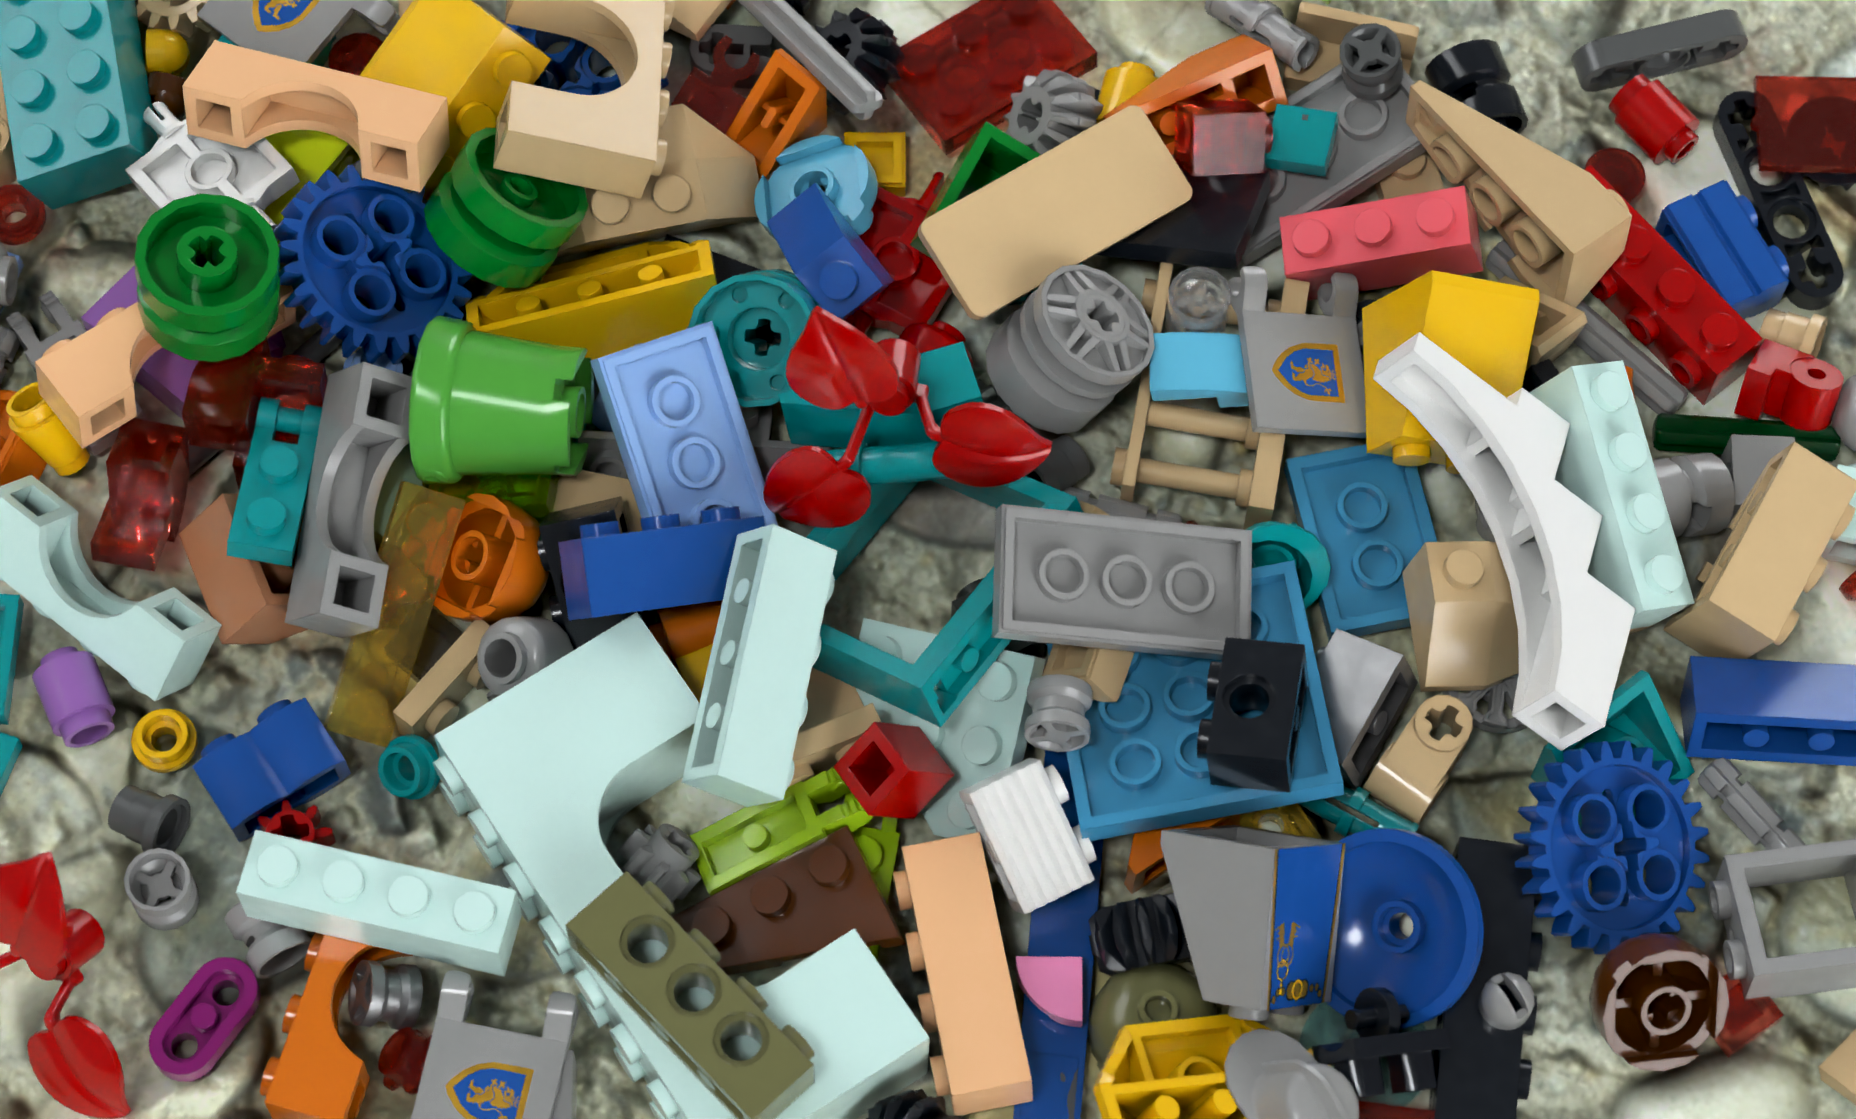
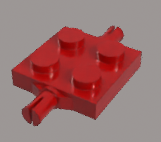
M942 172L934 173L933 179L920 200L900 197L878 186L876 201L871 208L874 215L873 222L870 228L865 233L859 235V237L893 278L894 282L845 320L864 334H866L870 326L884 328L900 336L909 324L926 323L932 325L952 293V289L933 259L910 246L920 224L923 222L945 182L944 173Z

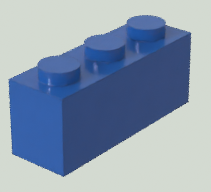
M739 506L700 511L701 524L681 526L678 513L640 518L642 531L620 534L618 521L579 526L581 539L558 542L568 620L723 600L737 534L764 527V516L741 519Z
M1690 656L1680 697L1686 757L1856 766V665Z

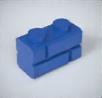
M1727 181L1717 182L1700 190L1694 196L1691 194L1667 205L1662 210L1655 230L1744 320L1747 317L1752 318L1780 303L1789 283L1790 271L1787 260L1777 246H1767L1757 230L1758 217L1752 203L1744 195L1736 196Z

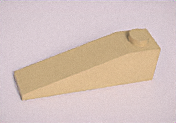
M1419 80L1410 86L1405 122L1446 179L1453 184L1460 182L1465 184L1469 190L1471 201L1477 210L1478 223L1484 232L1495 226L1516 256L1510 259L1507 264L1523 284L1539 289L1540 292L1576 308L1625 250L1632 215L1623 198L1616 191L1606 189L1590 172L1429 84Z
M1425 542L1402 572L1421 692L1484 690L1502 683L1505 678L1518 674V627L1510 583L1496 542ZM1652 626L1630 629L1629 635Z

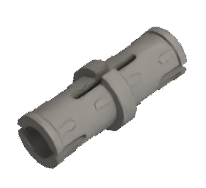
M1206 0L1205 2L1207 14L1226 23L1238 33L1245 34L1271 47L1276 57L1296 71H1300L1301 67L1307 68L1318 53L1319 39L1283 17L1281 8L1269 1Z

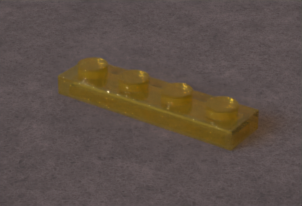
M400 482L378 552L380 559L389 566L379 627L376 630L351 637L323 725L326 730L385 748L390 743L396 725L392 711L404 699L466 500L410 482Z

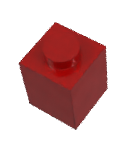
M873 722L833 766L868 816L914 819L955 775L920 727Z

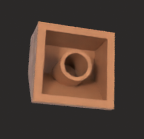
M222 493L179 533L210 616L222 624L218 632L221 644H272L308 630L285 623L300 533L292 567L227 556V540L239 494Z

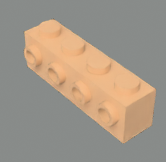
M980 832L902 847L905 870L893 872V879L900 911L913 909L917 931L905 933L912 972L925 970L929 993L917 995L923 1029L927 1034L938 1033L942 1055L930 1057L937 1097L950 1095L954 1116L1032 1102V1079Z

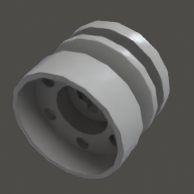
M1083 264L1062 266L1048 275L1039 285V288L1027 297L1025 304L1014 311L993 333L986 349L987 372L997 394L1017 416L1036 428L1056 434L1077 432L1089 424L1113 400L1118 392L1127 387L1132 379L1148 366L1155 349L1153 327L1143 305L1117 279L1105 271Z

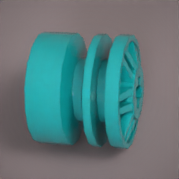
M782 269L752 271L732 276L711 287L694 307L688 328L712 321L739 405L743 407L770 406L780 402L779 393L792 390L786 378V364L789 353L801 335L811 311L815 306L819 305L794 273ZM771 320V331L781 333V342L769 346L767 350V341L757 338L756 331L757 328L768 325Z

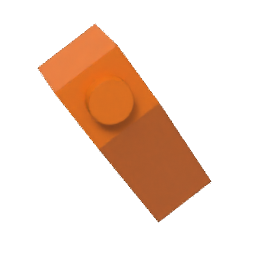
M1241 34L1188 57L1104 115L1103 118L1106 119L1130 105L1140 107L1149 118L1171 155L1270 113L1276 110L1277 104L1288 105V100L1273 49L1245 34Z

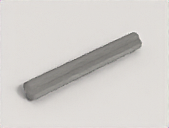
M738 0L859 120L870 119L874 110L882 106V94L785 0Z
M1502 240L1487 256L1486 267L1499 279L1507 276L1521 282L1507 264L1516 255L1506 241ZM1581 301L1576 308L1585 312L1588 322L1573 342L1597 363L1623 360L1625 366L1633 369L1634 394L1657 414H1675L1684 404L1688 395L1687 390L1585 302Z

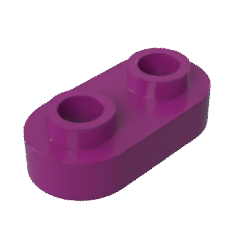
M220 957L205 963L155 1024L149 1037V1051L157 1068L166 1077L175 1081L189 1082L206 1075L255 1014L260 1003L261 992L258 981L247 964L231 957ZM230 987L239 991L237 1000L231 1005L223 1006L216 1003V997L221 990ZM192 1040L198 1043L197 1050L193 1056L186 1059L175 1056L176 1047L181 1042Z

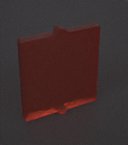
M1755 76L1753 81L1755 116L1750 123V128L1757 133L1759 171L1856 173L1855 77Z

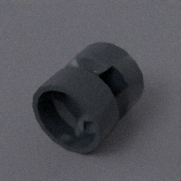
M1479 39L1460 43L1437 55L1426 66L1425 77L1430 86L1518 134L1526 128L1528 123L1527 115L1517 90L1514 86L1508 85L1511 75L1497 42L1489 39Z

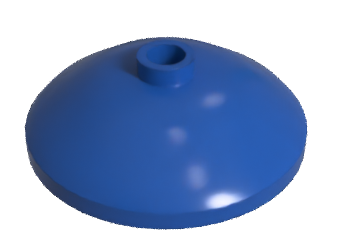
M1398 828L1371 829L1354 833L1339 840L1338 842L1346 843L1331 1002L1326 1003L1345 1017V1013L1348 1010L1354 1009L1355 1000L1361 991L1366 988L1383 987L1394 995L1398 1004L1406 1005L1409 1010V1020L1407 1023L1401 1024L1400 1029L1420 1025L1438 1017L1452 1007L1469 987L1482 954L1484 940L1483 916L1479 898L1469 876L1460 863L1441 845L1409 830ZM1404 913L1413 922V931L1409 937L1402 933L1399 925L1400 918Z

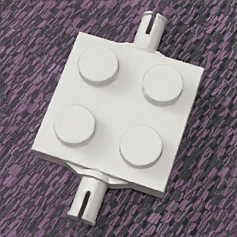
M154 102L152 104L159 117L149 106L146 108L143 119L154 129L160 138L147 154L126 168L125 171L133 184L157 210H160L173 200L200 193L230 196L254 207L272 226L273 230L277 227V224L269 218L264 210L301 181L294 168L266 138L260 139L245 149L189 135L186 119L179 121L163 102Z

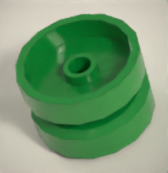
M484 128L470 136L457 155L451 171L444 174L431 193L424 208L426 226L438 247L462 269L483 281L504 288H527L541 280L556 259L560 246L568 242L583 221L588 209L585 188L494 169L496 128Z
M201 193L173 200L150 216L137 237L134 259L135 275L138 282V308L147 332L164 349L188 360L218 362L242 356L264 341L278 319L280 303V249L272 226L252 206L230 196Z

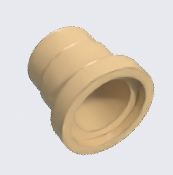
M1769 308L1759 335L1763 338L1760 346L1765 339L1817 358L1824 340L1828 318L1816 313L1811 318H1807L1791 312L1786 313Z

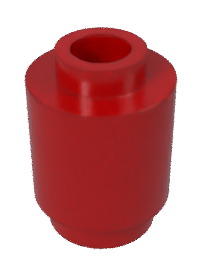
M1639 74L1627 82L1613 97L1608 106L1609 110L1616 116L1614 123L1655 164L1662 163L1667 159L1673 164L1680 161L1694 148L1699 140V137L1694 132L1698 128L1700 120L1659 80L1651 81L1644 74Z

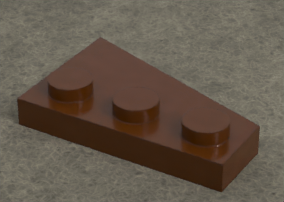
M848 825L673 916V919L687 934L696 928L710 940L721 955V959L716 964L727 975L779 967L784 961L810 957L854 928L867 947L880 945L882 948L906 945L855 834Z

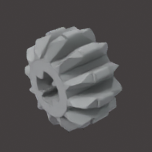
M1043 69L1038 76L1026 75L1021 93H1011L1013 101L1011 112L1003 116L1009 123L1005 133L1039 154H1043L1097 124L1096 119L1102 112L1104 105L1095 100V87L1088 85L1085 80L1060 70L1051 71Z

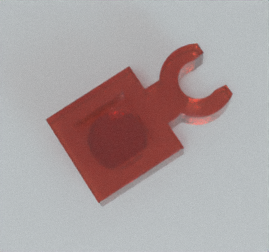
M727 35L714 48L713 63L715 68L710 76L694 66L671 105L683 103L724 134L728 131L746 100L745 97L733 91V88L737 82L749 79L756 72L760 61V56L753 52L744 67L735 69L728 66L725 62V53L730 48L733 39Z

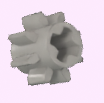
M648 824L643 831L637 828L618 849L622 857L628 860L622 867L621 872L624 874L628 871L641 886L648 880L653 882L667 896L671 903L676 898L683 900L701 879V876L691 868L699 857L697 846L687 834L671 824H662L657 830L651 824Z

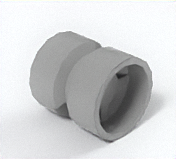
M1695 453L1673 456L1670 459H1652L1676 538L1678 536L1695 537L1716 534L1727 527L1733 516L1735 490L1730 471L1719 457L1712 453Z

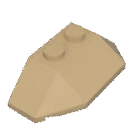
M683 103L669 106L664 125L659 127L658 138L667 140L666 158L660 176H650L641 199L584 187L588 201L585 217L568 242L560 246L556 258L666 237V234L673 236L757 220L754 196L759 176L754 155Z

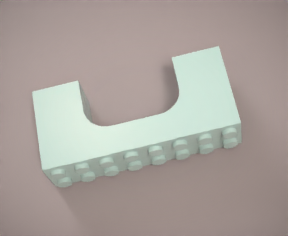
M636 612L435 734L434 737L440 758L432 763L442 781L438 784L440 790L452 810L458 817L467 812L469 813L467 817L476 832L473 835V839L492 869L503 864L502 870L511 885L509 889L517 891L522 916L527 922L535 917H538L540 920L538 925L546 938L542 943L562 975L570 970H573L575 973L573 977L581 991L577 996L594 1025L598 1029L607 1023L610 1026L611 1030L609 1032L617 1045L613 1048V1051L626 1074L633 1082L638 1081L642 1077L647 1082L646 1089L653 1100L649 1102V1106L656 1119H735L570 946L566 930V924L623 875L607 851L610 835L617 823L631 809L683 777L698 712L699 701ZM855 928L777 978L755 987L767 1002L768 1007L763 1011L766 1016L780 1030L787 1024L792 1026L808 1042L815 1053L810 1059L814 1064V1084L775 1119H858L867 1113L868 1109L874 1107L878 1101L895 1095L928 1073L930 1037ZM648 939L638 943L633 948L631 956L642 963H653L661 959L668 948L660 941ZM693 987L680 994L677 1004L687 1011L697 1012L707 1008L712 1003L714 996L704 988ZM739 1035L731 1038L725 1044L723 1051L728 1057L743 1061L754 1057L760 1050L761 1045L750 1036Z

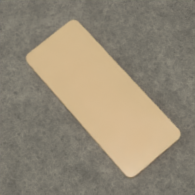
M1130 105L926 218L918 228V236L967 315L974 320H982L1039 288V285L1045 278L1060 267L1079 265L1183 206L1190 200L1193 191L1143 109L1136 105Z

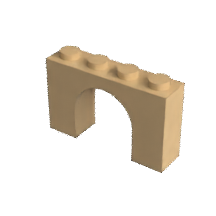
M506 0L505 23L567 36L591 46L601 53L612 65L619 77L621 87L599 95H580L511 81L497 117L493 168L641 199L650 176H660L666 158L667 140L658 138L659 127L664 125L669 107L670 93L668 90L661 89V79L666 78L669 70L672 43L663 41L664 32L668 31L672 21L675 0Z

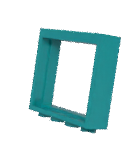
M1027 476L995 487H973L958 483L952 479L931 480L994 508L1007 504L1084 513L1077 497ZM919 481L872 485L870 506L859 520L843 527H815L806 538L837 550L832 573L835 581ZM994 566L913 665L822 623L819 633L822 642L818 659L812 667L938 727H942L1011 641V639L992 638Z

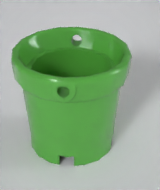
M445 316L434 317L426 325L418 345L409 399L408 434L411 462L416 477L426 484L457 483L464 475H562L576 477L582 470L589 443L572 441L573 438L581 437L584 423L592 424L594 376L590 363L591 358H585L588 350L586 348L558 346L479 332L473 327L471 322Z

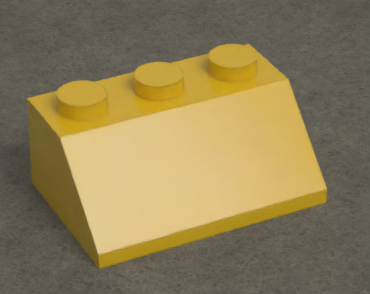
M413 0L359 76L447 97L450 147L425 185L423 198L428 200L444 174L451 171L457 155L470 136L484 128H496L497 117L511 81L533 85L551 61V58L523 35L473 0Z

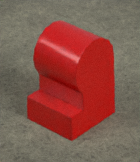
M1765 339L1747 367L1734 413L1757 421L1762 413L1780 418L1785 424L1795 429L1804 431L1823 430L1831 424L1844 377L1841 371L1834 365L1817 359L1813 355Z

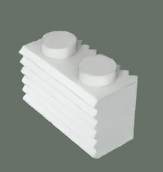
M1027 758L959 791L960 798L965 804L976 832H980L982 845L987 852V856L992 863L1013 911L1022 914L1030 913L1036 908L1042 907L1048 902L1067 895L1071 891L1079 889L1083 885L1095 880L1088 865L1097 860L1095 850L1089 838L1082 839L1080 826L1077 825L1071 828L1061 806V804L1069 801V795L1060 774L1053 765L1044 768L1040 759Z

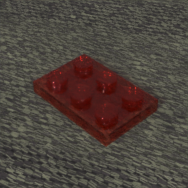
M980 0L900 46V50L905 58L895 67L901 80L888 83V85L945 155H948L967 144L986 121L995 127L1006 121L1003 116L1011 112L1013 106L1011 93L1022 92L1023 81L1026 75L1038 76L1043 69L1051 71L1060 70L1079 78L1098 67L1097 52L1053 0Z

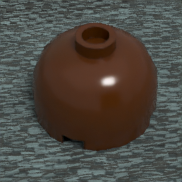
M1648 933L1626 939L1610 950L1595 971L1589 995L1592 1019L1614 1053L1623 1057L1628 1064L1639 1070L1652 1071L1670 1070L1686 1065L1697 1058L1699 1054L1695 1049L1702 1045L1710 1034L1716 1039L1724 1028L1730 1004L1726 980L1703 951L1675 935Z

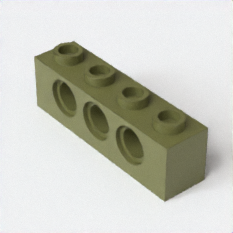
M626 871L566 924L570 946L735 1119H775L814 1084V1064L810 1061L815 1055L813 1049L792 1026L787 1024L780 1030L766 1016L763 1011L768 1007L767 1002L747 979L740 976L737 980L733 981L716 964L721 959V955L702 932L696 928L692 929L688 934L670 916L675 912L673 904L653 882L648 880L641 886ZM648 939L660 941L668 948L665 955L653 963H642L631 956L633 948L641 941ZM693 987L704 988L714 996L712 1003L707 1008L697 1012L687 1011L677 1004L680 994ZM739 1035L750 1036L761 1045L760 1050L754 1057L743 1061L728 1057L724 1053L723 1048L731 1038Z

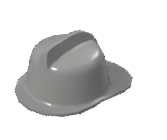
M1257 1029L1242 1034L1230 1046L1224 1064L1226 1085L1237 1107L1246 1119H1359V1101L1353 1086L1344 1074L1327 1064L1317 1063L1315 1058L1294 1038L1280 1031Z

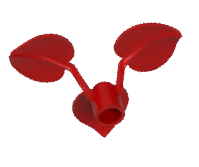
M815 306L801 335L789 353L786 364L788 384L799 397L815 406L838 410L854 402L862 410L845 453L838 461L824 449L810 445L795 448L778 458L771 466L765 480L764 501L773 513H778L786 520L808 526L835 528L843 527L859 520L870 506L872 490L870 483L863 475L848 468L855 461L874 411L885 416H896L903 413L913 403H916L927 436L934 441H938L932 457L935 468L946 477L973 487L1005 485L1028 475L1049 456L1053 441L1037 434L1023 419L1002 407L984 402H968L950 409L943 416L941 426H938L928 401L929 387L918 383L921 355L913 344L897 338H888L875 343L851 324L823 308Z
M44 852L24 860L0 864V942L10 945V951L0 955V969L24 959L30 970L38 978L46 981H62L59 990L44 1015V1023L47 1030L36 1032L28 1040L27 1049L33 1071L44 1089L65 1107L90 1117L108 1119L124 1117L132 1110L125 1097L122 1066L110 1039L97 1025L85 1018L66 1016L60 1019V1013L72 990L84 980L79 968L99 954L104 948L105 937L98 921L85 910L73 908L65 911L63 893L52 852Z

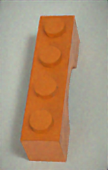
M320 933L314 934L305 957L304 970L310 972L303 995L294 994L285 1011L282 1032L288 1034L283 1051L280 1058L272 1056L269 1059L260 1084V1095L266 1096L264 1103L272 1119H357L370 1076L364 1061L347 1048L339 1036L338 1017L341 1003L350 987L353 972L361 960L382 962L392 958L413 955Z

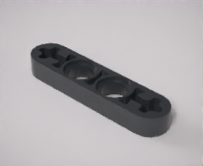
M1746 90L1735 91L1727 95L1719 105L1712 126L1714 137L1740 195L1746 196L1756 211L1758 232L1767 246H1777L1787 260L1790 274L1788 278L1789 283L1784 294L1791 303L1799 308L1820 310L1830 305L1842 285L1844 277L1842 264L1770 105L1757 93ZM1734 113H1739L1743 120H1754L1750 131V138L1741 123L1731 124ZM1749 139H1751L1753 146L1745 151ZM1757 162L1771 163L1781 172L1782 181L1776 185H1762L1753 179L1749 167ZM1780 214L1795 215L1803 222L1806 233L1799 238L1784 237L1774 228L1773 219ZM1811 248L1806 261H1804L1802 253ZM1806 264L1814 277H1825L1820 289H1817L1812 281L1802 282L1800 280L1806 269Z

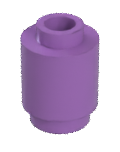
M71 646L62 647L46 654L40 661L41 666L33 673L32 680L53 733L56 736L62 737L65 745L70 748L88 746L107 737L115 728L112 720L115 714V707L94 655L88 651H78L77 648Z

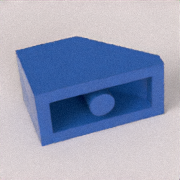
M817 182L767 221L771 232L799 281L821 308L842 320L848 319L894 282L893 278Z

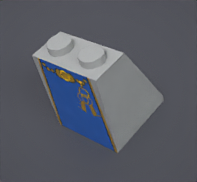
M1238 825L1161 830L1160 844L1203 1001L1229 1005L1228 1016L1257 1021L1268 1020L1269 1012L1282 1015H1303L1304 1005L1331 1002L1346 843Z

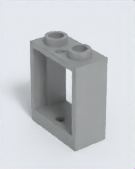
M1856 839L1724 855L1716 880L1709 883V903L1714 919L1724 921L1728 940L1723 945L1725 969L1730 980L1738 979L1744 1002L1856 988V947L1767 958L1749 889L1844 876L1856 920Z

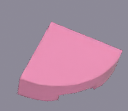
M1016 956L1015 970L1020 988L1030 1001L1053 1021L1066 1026L1082 1028V957Z

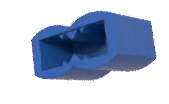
M306 698L293 703L289 699H285L272 704L258 716V725L251 731L235 737L234 734L218 737L201 751L202 759L192 766L239 842L253 837L255 830L262 831L257 820L258 817L264 816L271 819L282 811L283 801L288 800L292 809L326 793L351 774L345 758Z

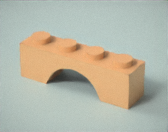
M214 40L182 85L189 135L246 149L260 139L279 132L290 130L325 132L339 137L354 148L360 158L362 178L416 192L422 191L450 147L447 97Z
M280 285L278 319L265 340L296 322V307H285L283 304L294 291L292 286ZM138 302L127 308L119 307L111 310L98 321L95 327L73 340L64 339L56 342L45 351L42 358L35 361L39 394L82 449L137 417L134 392L136 376L146 360L156 351L163 348L145 329L138 308Z

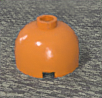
M481 493L466 496L473 501L467 502L461 509L452 506L441 515L429 536L423 564L424 574L433 577V587L436 595L428 593L430 600L444 615L466 622L483 620L487 624L493 625L502 618L522 616L537 602L546 586L549 571L544 570L538 553L537 544L541 534L539 530L540 524L525 509L511 501Z

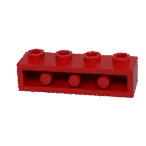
M1591 164L1584 169L1590 172L1606 189L1616 191ZM1623 198L1632 215L1625 250L1590 292L1600 299L1629 329L1631 334L1643 343L1672 373L1675 379L1686 387L1704 406L1746 372L1763 338Z

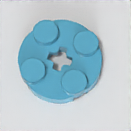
M831 135L813 136L789 146L775 158L780 166L772 173L769 180L762 175L757 184L754 196L755 212L759 221L773 239L775 237L767 221L816 182L819 186H824L826 189L825 194L858 235L865 233L873 222L874 215L871 208L876 201L878 191L876 172L860 148L855 144L854 147L845 145L840 137Z

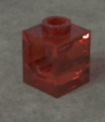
M1247 98L1176 101L1174 160L1178 166L1191 176L1264 173L1265 154L1270 153L1273 144L1272 124L1269 117L1266 116V111Z

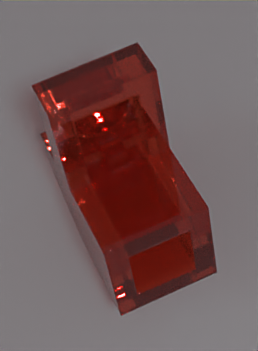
M267 337L242 356L218 362L199 361L192 372L182 410L189 445L249 453L261 396L280 399L281 406L300 410H304L306 404L323 407L327 385L325 364L313 362L299 355H286L282 358L271 357Z
M133 418L120 427L106 461L109 499L90 543L91 555L94 561L155 572L166 542H175L184 511L189 478L187 427Z

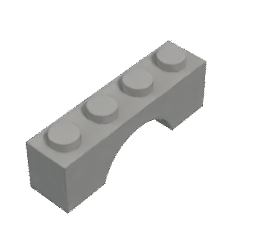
M361 362L328 375L285 623L339 638L378 629L389 566L380 559L376 551L374 519L385 477L397 455L409 443V399L412 376L366 362Z

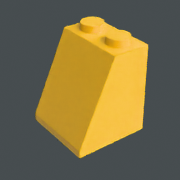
M1431 270L1363 307L1367 453L1392 457V462L1400 466H1420L1427 463L1446 465L1448 473L1460 475L1444 449L1416 417L1373 379L1378 360L1420 332L1507 398L1523 386L1540 302L1539 289Z

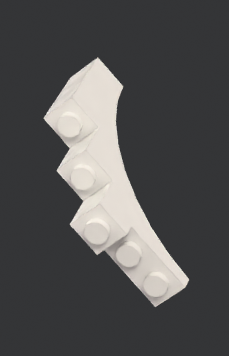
M1418 332L1378 360L1373 379L1404 405L1444 449L1472 491L1495 538L1510 583L1517 621L1519 675L1512 716L1562 751L1605 727L1636 608L1587 573L1603 515L1555 480L1570 423L1523 387L1506 398L1426 336Z

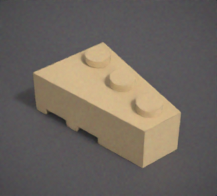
M1793 442L1772 457L1728 525L1732 532L1714 565L1705 562L1695 579L1703 583L1694 600L1695 603L1679 615L1673 614L1663 630L1705 657L1747 659L1772 643L1777 646L1781 645L1790 635L1798 621L1799 613L1793 610V607L1801 592H1809L1816 585L1827 566L1828 561L1821 557L1830 538L1832 540L1838 539L1855 514L1856 509L1849 503L1856 491V480L1796 442Z

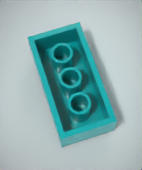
M0 0V71L17 182L51 210L133 183L125 169L147 154L158 140L157 133L143 119L146 108L149 106L153 111L151 95L149 94L148 77L135 0Z

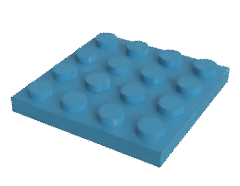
M1294 560L1252 568L1251 639L1305 644L1308 683L1290 793L1211 785L1207 759L1197 757V738L1201 719H1212L1215 701L1207 700V680L1211 661L1222 662V660L1135 652L1118 701L1100 702L1092 700L1090 709L1085 712V718L1091 726L1089 742L1081 749L1066 752L1082 839L1089 838L1090 841L1344 795L1342 775ZM1047 643L1049 655L1053 646L1051 643ZM1248 710L1241 713L1239 716L1244 718H1254L1260 716L1264 712L1259 710Z

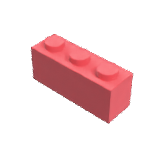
M1465 185L1279 217L1285 276L1288 279L1310 282L1307 301L1318 299L1317 291L1319 287L1324 283H1331V275L1336 272L1350 273L1357 277L1358 292L1404 285L1431 270L1456 275L1483 271L1477 213Z

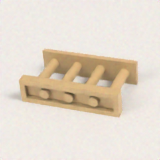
M1161 262L1158 280L1145 279L1141 304L1147 316L1151 317L1153 333H1162L1165 313L1238 325L1237 314L1228 298L1170 289L1173 263ZM1285 278L1281 301L1269 299L1265 311L1305 314L1310 282ZM1149 361L1148 366L1141 373L1129 448L1116 447L1110 485L1122 486L1120 499L1133 502L1135 484L1142 483L1235 499V506L1247 508L1243 530L1256 523L1271 521L1286 434L1252 432L1250 415L1245 417L1150 401ZM1147 425L1245 442V449L1256 450L1253 470L1241 468L1240 474L1140 458L1145 427Z

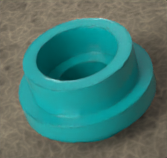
M414 734L402 735L393 739L379 758L378 773L383 786L395 796L411 800L423 798L431 794L439 784L440 777L432 763L439 759L433 746L423 737Z

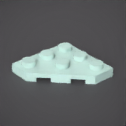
M863 618L859 640L913 665L937 634ZM1003 650L942 727H938L856 688L864 706L873 703L881 722L920 727L955 774L921 811L934 835L950 838L976 833V828L971 822L970 815L960 798L959 791L1023 761L1027 745L1024 736L1025 721L1032 714V708L1029 707L1026 701L1027 688L1032 680L1042 676L1046 659Z

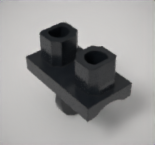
M1372 987L1366 988L1359 993L1355 1000L1354 1009L1348 1010L1344 1017L1347 1028L1350 1030L1356 1029L1360 1038L1347 1039L1345 1042L1312 1046L1313 1057L1317 1063L1334 1064V1068L1344 1074L1351 1083L1358 1099L1386 1094L1380 1061L1383 1058H1387L1392 1094L1437 1088L1432 1051L1451 1048L1448 1028L1399 1033L1401 1024H1405L1409 1020L1407 1006L1398 1004L1394 995L1386 988Z

